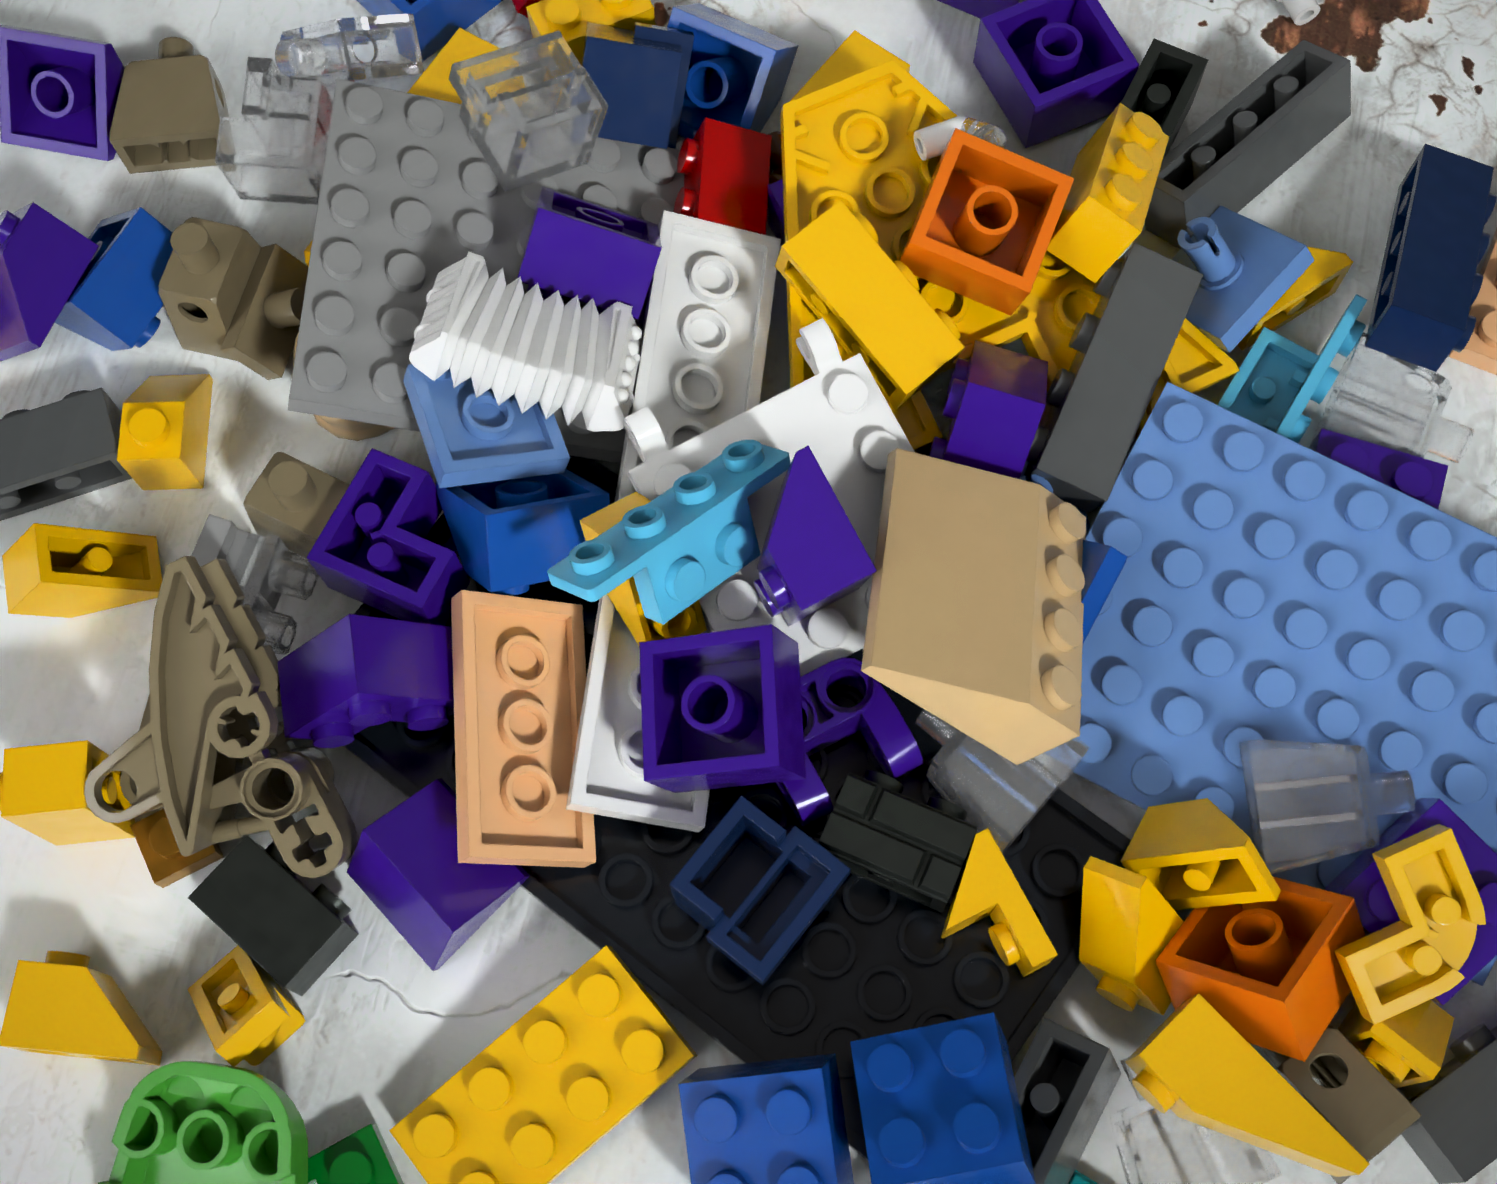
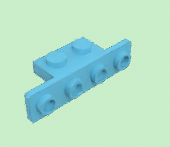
M1358 294L1355 295L1337 322L1319 355L1264 327L1241 364L1240 371L1235 374L1219 401L1218 406L1299 443L1312 421L1311 418L1302 414L1309 400L1321 404L1339 374V371L1330 367L1335 355L1339 353L1347 358L1366 328L1364 323L1356 319L1366 304L1367 299Z
M741 440L728 445L720 456L696 472L681 476L674 482L672 488L646 505L628 511L623 516L622 521L595 539L575 546L570 551L569 556L547 570L551 585L589 602H594L633 576L644 616L664 625L761 555L747 497L788 470L791 464L789 453L763 445L755 440Z

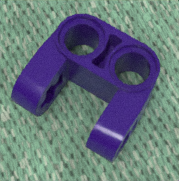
M843 657L830 661L800 677L803 724L805 725L803 735L806 779L776 782L802 827L824 817L834 809L828 792L809 757L860 730L886 775L895 779L923 764V758L917 742L895 703L880 682L861 671L862 662L855 658ZM849 685L856 688L862 694L863 700L856 706L845 708L834 704L829 699L828 693L837 686Z

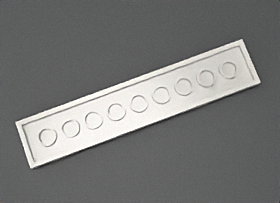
M664 210L658 225L662 249L648 289L642 326L641 358L633 388L634 403L629 408L628 416L649 406L662 430L669 449H672L760 404L777 272L775 264L779 255L781 239ZM625 433L615 502L636 492L628 477V471L643 463L627 433ZM606 594L599 599L566 809L699 833L705 828L710 789L674 793L644 781L640 647ZM704 618L707 630L700 634L711 633V630Z

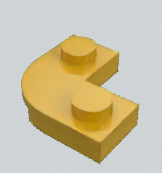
M1436 824L1372 853L1400 921L1334 950L1362 1017L1373 1025L1433 999L1458 985L1465 978L1458 971L1464 965L1472 950L1477 932V924L1486 925L1481 897L1454 833L1449 827Z

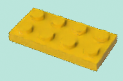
M606 945L389 1131L428 1184H550L698 1055L612 946Z

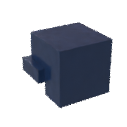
M587 22L574 117V133L667 149V147L676 149L694 33L635 22L634 32L629 29Z
M741 795L669 885L675 904L709 931V934L706 936L707 941L763 986L850 875L851 869L798 827L794 826L786 836V830Z

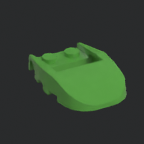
M202 1061L170 1063L152 1071L131 1092L130 1098L123 1106L111 1141L119 1150L109 1181L98 1182V1184H308V1139L305 1125L298 1109L289 1096L274 1082L254 1071Z

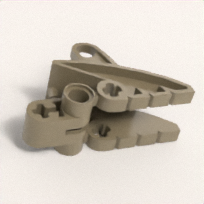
M184 556L166 565L155 606L149 662L150 694L139 731L90 771L84 787L87 806L96 817L111 823L128 821L150 810L153 811L164 807L179 851L185 857L191 856L216 843L239 839L244 835L268 830L284 862L293 872L308 878L327 875L352 856L357 846L358 838L355 824L333 783L334 769L332 763L325 753L314 747L301 746L296 748L292 741L295 738H285L284 730L277 736L278 724L284 727L283 721L278 723L274 709L282 706L278 659L271 645H264L266 636L250 605L243 604L245 596L226 559L217 558L200 567L195 556ZM255 717H258L260 727H257ZM275 748L277 754L271 756L268 749ZM249 757L252 765L243 770L244 758ZM112 771H121V790L124 797L132 804L126 810L114 809L103 799L101 792L102 783L105 777ZM284 772L293 781L294 793L285 784ZM237 803H243L253 816L242 819L235 818ZM315 804L318 811L295 822L292 814ZM327 832L331 837L332 845L326 849L314 852L309 845V840L315 835H322Z

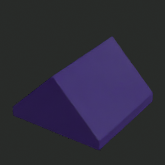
M0 25L1 143L103 161L113 160L116 150L109 141L110 130L125 67L112 44Z
M442 778L434 780L364 828L347 869L348 875L432 971L438 970L530 877L521 865L458 863L456 793Z

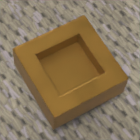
M164 808L130 825L154 884L162 888L224 858L218 843L188 857L181 855Z

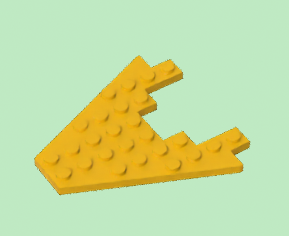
M894 59L783 104L780 122L785 243L841 200L852 214L859 212L869 220L878 235V245L893 262L899 260L941 157L940 155L923 161L919 157L914 144V131L957 117V115ZM975 132L976 137L983 139L979 134ZM1047 250L1030 294L1011 316L915 276L919 284L918 292L933 310L937 308L943 310L956 324L960 332L959 341L965 347L958 356L959 358L970 359L975 340L1002 347L1021 338L1029 356L1048 361L1047 393L1058 371L1061 368L1070 369L1077 350L1069 347L1071 337L1084 313L1088 312L1093 315L1101 295L1093 292L1095 285L1093 281ZM786 280L790 388L815 376L802 356L795 340L801 337L799 332L801 328L819 320V318ZM1186 318L1135 435L1136 440L1167 381L1195 394L1232 377L1240 371L1233 359ZM836 340L842 361L851 358ZM956 360L943 372L954 368ZM921 390L896 410L887 401L914 452L931 446L935 436L943 437Z

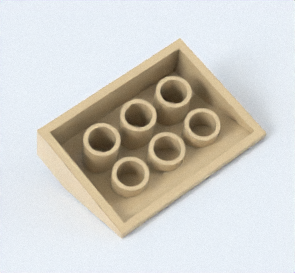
M899 448L890 452L887 457L874 562L877 571L873 574L861 671L1016 765L1079 737L1084 604L1081 602L1082 589L1085 585L1082 571L1083 540H1086V516L1081 514L1074 505L1064 502L1037 483Z

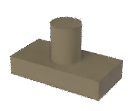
M277 244L261 247L220 350L267 380L282 378L294 348L296 336L299 333L308 266Z

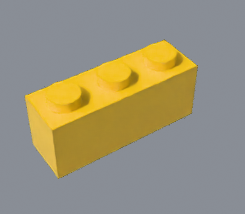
M1120 102L1077 154L1070 177H1073L1074 181L1047 251L1094 283L1102 277L1142 232L1169 136L1162 131L1160 125L1151 116L1143 112H1133Z
M841 200L781 246L775 264L777 270L819 319L823 318L826 321L834 338L850 357L861 354L882 394L895 410L952 365L965 348L959 341L960 332L950 316L941 309H932L918 292L919 284L912 271L899 260L893 262L878 245V235L869 220L859 212L852 214Z

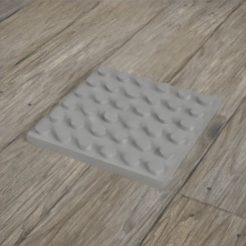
M337 78L288 410L420 431L403 379L407 365L411 364L409 354L414 345V330L422 321L427 306L426 297L434 286L437 274L441 270L467 257L469 251L484 257L489 278L503 268L506 286L517 279L542 186L659 225L664 210L673 212L677 195L684 186V174L677 172L680 150L669 147L663 149L575 134L573 127ZM522 283L524 293L526 294L528 292V284ZM647 295L639 319H634L636 325L640 327L641 330L643 326ZM564 296V305H566L572 298ZM579 301L582 309L587 303ZM560 407L554 412L570 456L621 464L626 433L625 428L619 431L593 432L587 430L582 411L568 426L562 408Z

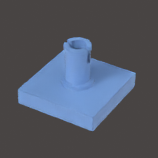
M1220 205L1210 217H1198L1186 224L1193 234L1191 238L1186 231L1180 230L1177 240L1181 249L1172 260L1203 274L1185 318L1219 348L1230 353L1315 260L1305 244Z
M412 364L407 365L403 382L439 488L564 473L570 460L568 450L554 413L546 420L539 401L521 414L515 395H512L498 406L491 388L476 398L471 378L454 388L450 369L433 381Z

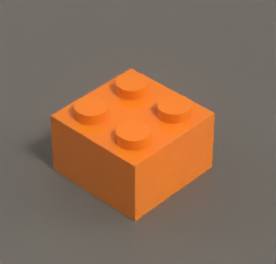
M955 128L938 161L899 261L903 262L917 277L1011 316L1031 292L1074 178Z
M1273 876L1281 890L1277 901L1194 908L1156 959V964L1174 1010L1184 1001L1199 993L1248 1043L1305 1062L1351 991L1334 950L1365 937L1354 897Z

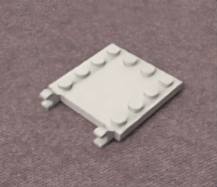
M823 318L799 330L801 337L795 340L802 356L815 376L688 441L669 449L662 430L649 406L624 418L627 423L624 425L626 433L643 461L642 464L628 471V477L636 492L650 501L672 488L674 482L681 476L696 472L720 456L722 451L734 442L741 440L758 441L763 445L788 452L791 462L797 451L809 445L873 564L875 562L888 454L896 448L914 452L861 354L859 353L842 361L834 335ZM787 470L747 497L760 553L762 552ZM760 556L699 599L703 617L711 632L772 624L798 643L801 677L830 661L843 657L846 658L864 648L873 575L858 590L789 627L781 613L774 617L770 616L757 594L753 581L760 578L757 570Z

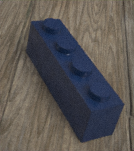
M1428 144L1423 146L1398 188L1365 347L1437 372L1452 350L1461 352L1465 348L1476 324V317L1469 315L1470 306L1475 301L1483 282V275L1476 272L1477 265L1483 258L1490 240V234L1483 232V229L1494 209L1497 199L1495 194L1490 193L1494 167Z

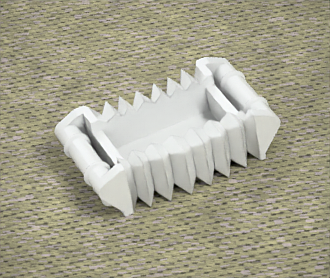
M469 251L467 257L441 270L437 274L434 286L426 297L427 306L422 321L414 330V345L409 354V360L414 367L433 381L450 369L454 388L471 378L476 398L491 388L498 406L512 395H515L521 414L539 401L546 420L561 407L567 426L582 411L587 430L593 432L619 431L624 428V425H626L624 418L628 416L629 408L634 403L633 388L641 358L642 330L636 325L631 313L633 306L617 301L599 314L593 298L581 309L578 294L564 305L559 290L543 301L538 282L526 294L524 293L521 276L506 286L503 268L489 278L484 257Z

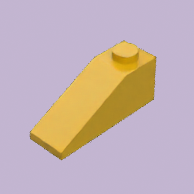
M1199 993L1184 1001L1125 1061L1137 1074L1132 1080L1136 1090L1150 1105L1163 1114L1171 1109L1182 1119L1335 1177L1360 1175L1370 1164Z

